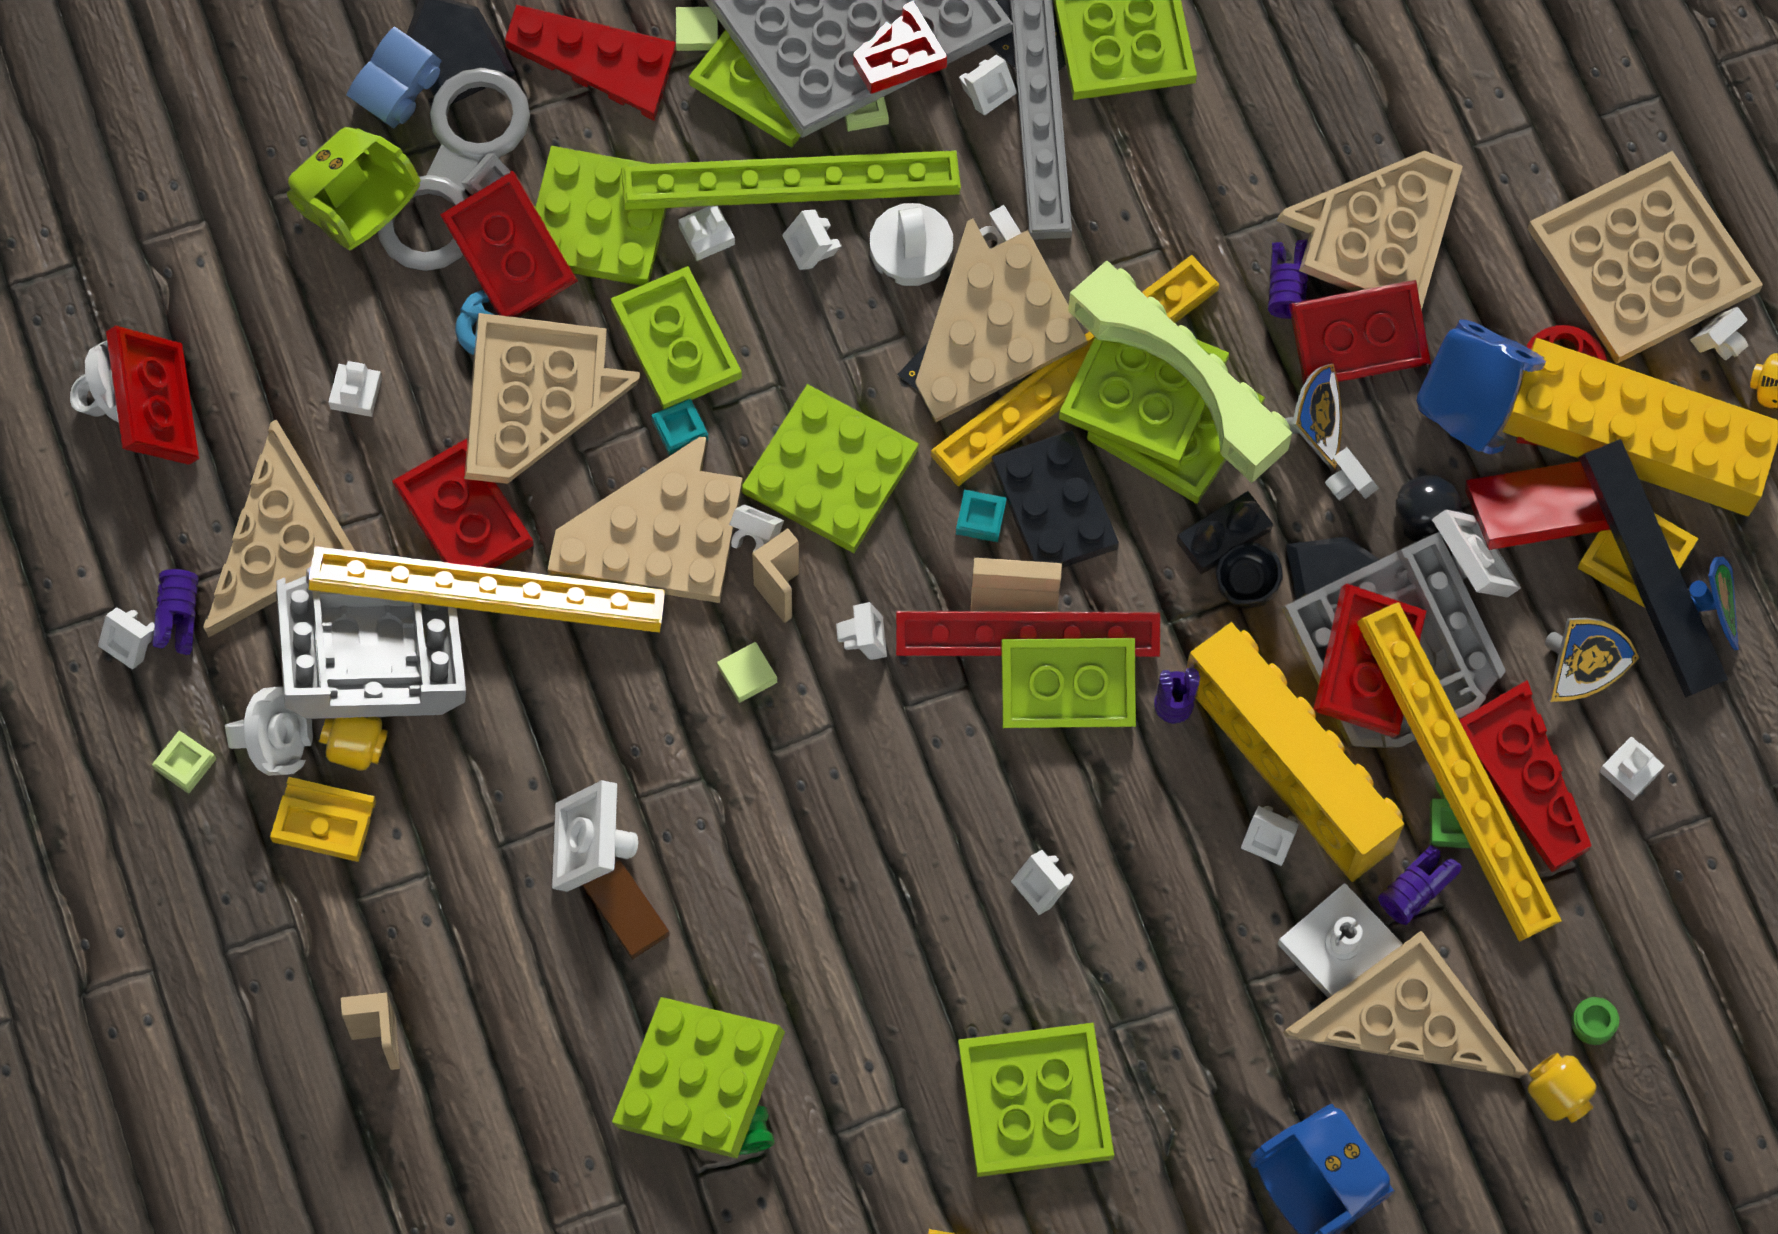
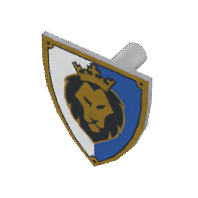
M1334 364L1317 368L1307 378L1300 391L1294 417L1285 418L1292 434L1300 433L1331 470H1336L1337 462L1333 457L1339 453L1342 435L1341 400Z
M1567 618L1563 636L1557 632H1552L1545 640L1546 647L1559 654L1548 701H1571L1586 698L1615 682L1639 659L1631 640L1620 629L1603 620Z

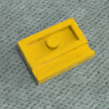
M288 777L285 794L282 796L270 835L272 842L359 862L371 822L370 817L376 805L375 796Z

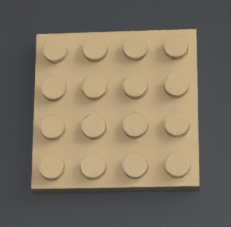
M1673 151L1530 221L1527 228L1616 364L1759 293L1763 286Z

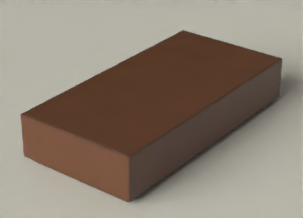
M620 860L615 863L613 871L583 884L584 891L632 960L670 936L668 928Z

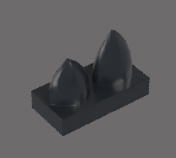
M1247 491L1179 533L1176 542L1202 575L1218 565L1220 557L1231 547L1254 542L1272 531L1273 523L1250 492Z

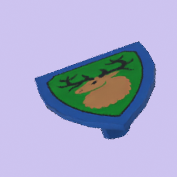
M1715 557L1710 565L1708 574L1712 593L1703 581L1693 582L1690 585L1689 591L1698 612L1717 610L1727 640L1734 650H1739L1733 568L1724 557Z

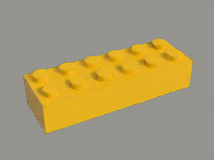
M1539 338L1535 339L1531 350L1544 357L1546 361L1545 366L1542 370L1533 372L1523 370L1521 383L1507 416L1503 433L1525 438V440L1576 458L1621 439L1640 480L1745 516L1750 515L1762 496L1778 443V420Z
M1230 622L1189 654L1186 669L1196 668L1200 675L1196 699L1349 880L1354 882L1393 852L1404 826L1402 821L1403 815L1391 799L1387 797L1383 799L1374 789V782L1368 771L1360 764L1354 765L1344 754L1345 748L1338 736L1331 730L1325 731L1315 720L1316 714L1311 705L1303 697L1296 698L1286 686L1287 680L1282 671L1273 663L1268 665L1260 656L1258 645L1253 637L1245 630L1240 632Z

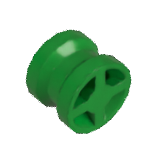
M757 1106L739 1155L757 1153L775 1144L773 1133L769 1132L766 1127V1121L769 1118L767 1107Z

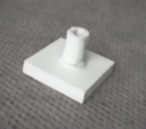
M1444 510L1432 519L1453 553L1451 557L1462 580L1468 577L1476 592L1509 597L1521 589L1520 584L1498 549L1488 550L1474 515Z
M601 780L555 803L552 889L566 892L613 871L615 857L629 859L636 854L638 848L637 834L616 829L617 783Z
M1345 883L1278 941L1279 947L1327 998H1330L1403 944Z

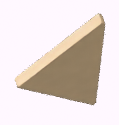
M277 420L270 423L269 434L262 454L260 453L250 484L251 489L244 509L242 508L232 538L231 550L227 562L223 566L208 619L205 620L203 626L208 638L276 602V581L285 578V583L287 584L306 576V569L312 567L315 547L356 552Z
M1422 931L1283 1032L1285 1037L1289 1039L1520 1078L1528 1072Z

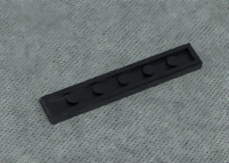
M1619 439L1579 456L1578 458L1685 698L1728 680L1622 440Z

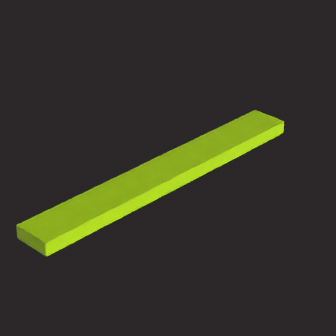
M957 151L622 165L621 168L624 210L959 195L961 190Z

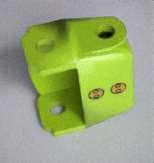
M344 127L288 178L290 190L287 191V197L305 218L318 225L330 239L350 251L388 224L414 196L421 180L411 161L402 153L400 148L381 136L367 133L359 128Z

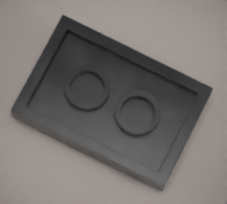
M1073 430L992 457V467L1003 494L1007 498V504L1031 561L1062 563V568L1118 549L1119 541Z

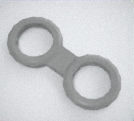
M477 68L461 71L444 82L434 95L430 111L432 131L441 146L427 175L420 176V186L412 198L419 195L432 194L442 196L455 206L468 198V191L461 182L488 153H494L498 158H501L516 148L526 135L530 119L527 97L516 81L500 71ZM487 87L503 94L512 105L513 115L510 126L503 135L491 142L477 144L464 141L455 135L448 125L447 115L449 107L462 92L470 88ZM396 216L378 231L379 241L388 255L407 268L422 271L441 269L463 256L454 238L449 244L439 250L421 252L410 249L401 243L395 234L394 222Z

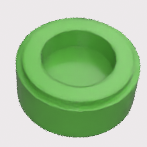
M1600 997L1587 998L1577 1006L1572 1015V1029L1575 1035L1587 1044H1604L1617 1031L1619 1015L1614 1005L1608 1000Z

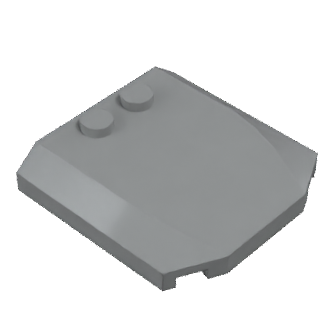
M1440 532L1413 543L1281 607L1318 685L1341 586L1347 583L1427 610L1420 644L1458 719L1477 710L1486 699L1485 695L1496 680L1500 679L1506 672ZM1403 716L1400 734L1395 737H1390L1335 718L1348 747L1399 748L1416 740L1405 716Z
M311 567L306 569V576L287 584L285 583V578L276 581L285 708L306 719L443 715L465 703L466 685L457 608L309 590Z

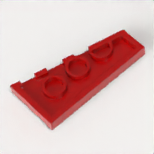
M1528 680L1459 719L1496 793L1551 872H1554L1588 852L1592 844L1572 793L1567 790L1561 774L1563 771L1557 755L1553 754L1546 736V726L1541 714L1537 713L1532 700L1533 693Z

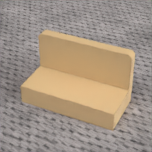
M788 528L752 553L754 586L784 623L792 618V588L788 581L799 574V541Z
M974 558L970 611L1058 612L1062 563Z
M387 992L342 997V1017L351 1039L381 1037L382 1048L390 1070L400 1069L396 1017Z

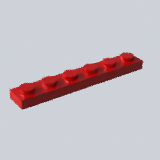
M896 611V656H1001V639L1135 638V657H1160V612Z

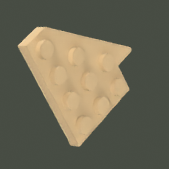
M1422 151L1284 209L1278 216V222L1310 234L1299 271L1351 292L1416 280L1422 310L1463 166L1427 151Z
M972 218L967 221L915 381L916 387L935 423L1087 345V339L1076 318L1068 312L1069 305L1028 230L989 249L974 219Z
M483 313L478 314L464 479L508 484L637 385L640 379V372L604 368L606 328Z
M698 437L556 529L547 569L548 575L664 589L665 595L720 603L735 528L729 524L734 510L739 507L743 478L702 471L707 440L706 437Z

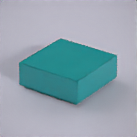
M691 398L651 415L652 422L669 456L698 437H706V440H709L708 432Z
M964 489L956 526V535L998 543L1007 498Z

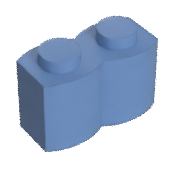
M394 26L382 39L371 60L356 76L346 95L394 129L399 123L403 124L410 119L416 108L415 100L417 95L423 89H429L436 82L440 74L438 67L442 60Z

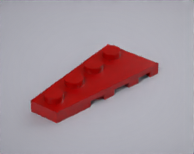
M517 4L505 37L507 49L552 71L557 69L571 76L572 81L586 88L590 85L608 94V99L623 106L626 103L640 110L643 116L655 121L677 51L676 42Z

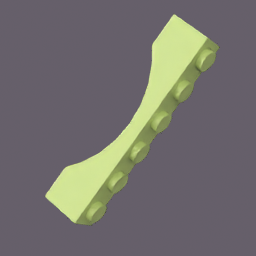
M1106 261L1070 292L1068 312L1097 339L1121 342L1144 349L1168 362L1189 380L1200 393L1211 412L1218 432L1221 455L1251 483L1288 451L1292 432L1285 418L1275 411L1270 412L1259 402L1256 392L1244 382L1239 383L1228 373L1225 363L1218 356L1207 354L1197 344L1195 336L1188 328L1183 325L1177 326L1167 316L1166 310L1158 300L1153 297L1147 298L1136 288V283L1128 272L1121 268L1117 270L1110 262Z

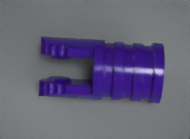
M1307 239L1296 241L1294 264L1285 263L1286 250L1282 242L1272 243L1268 312L1275 317L1292 319L1289 304L1306 301L1308 274L1299 271L1307 246Z
M169 569L159 573L153 647L165 648L171 638L172 625L176 624V651L180 654L190 655L193 647L196 614L194 611L196 608L195 598L197 596L196 586L199 580L198 575L180 569Z
M1187 668L1185 673L1180 671L1170 672L1169 670H1163L1160 673L1154 709L1163 721L1173 724L1181 723L1192 714L1200 682V675L1196 668ZM1172 693H1176L1177 698L1182 700V702H1174Z
M1430 845L1404 870V873L1396 878L1395 882H1392L1387 887V890H1384L1378 896V900L1389 916L1398 923L1407 925L1413 919V916H1416L1430 900L1434 899L1462 870L1460 863L1450 858L1443 862L1442 866H1439L1429 876L1428 874L1431 872V869H1434L1441 857L1439 849Z

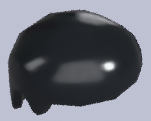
M1437 475L1418 476L1405 483L1400 488L1395 501L1396 516L1402 523L1405 536L1416 542L1439 532L1432 519L1444 510L1462 513L1461 499L1453 484Z
M1256 542L1231 547L1220 557L1215 573L1221 595L1230 603L1246 609L1266 605L1277 595L1283 581L1282 565L1277 554Z

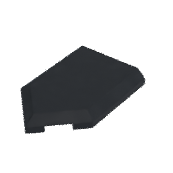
M419 0L406 35L442 60L438 67L440 69L439 77L429 88L433 96L446 80L461 71L486 68L500 71L508 77L515 75L513 67L478 7L454 0ZM487 87L470 88L459 94L451 104Z
M1348 537L1291 543L1285 546L1292 573L1295 600L1380 560Z

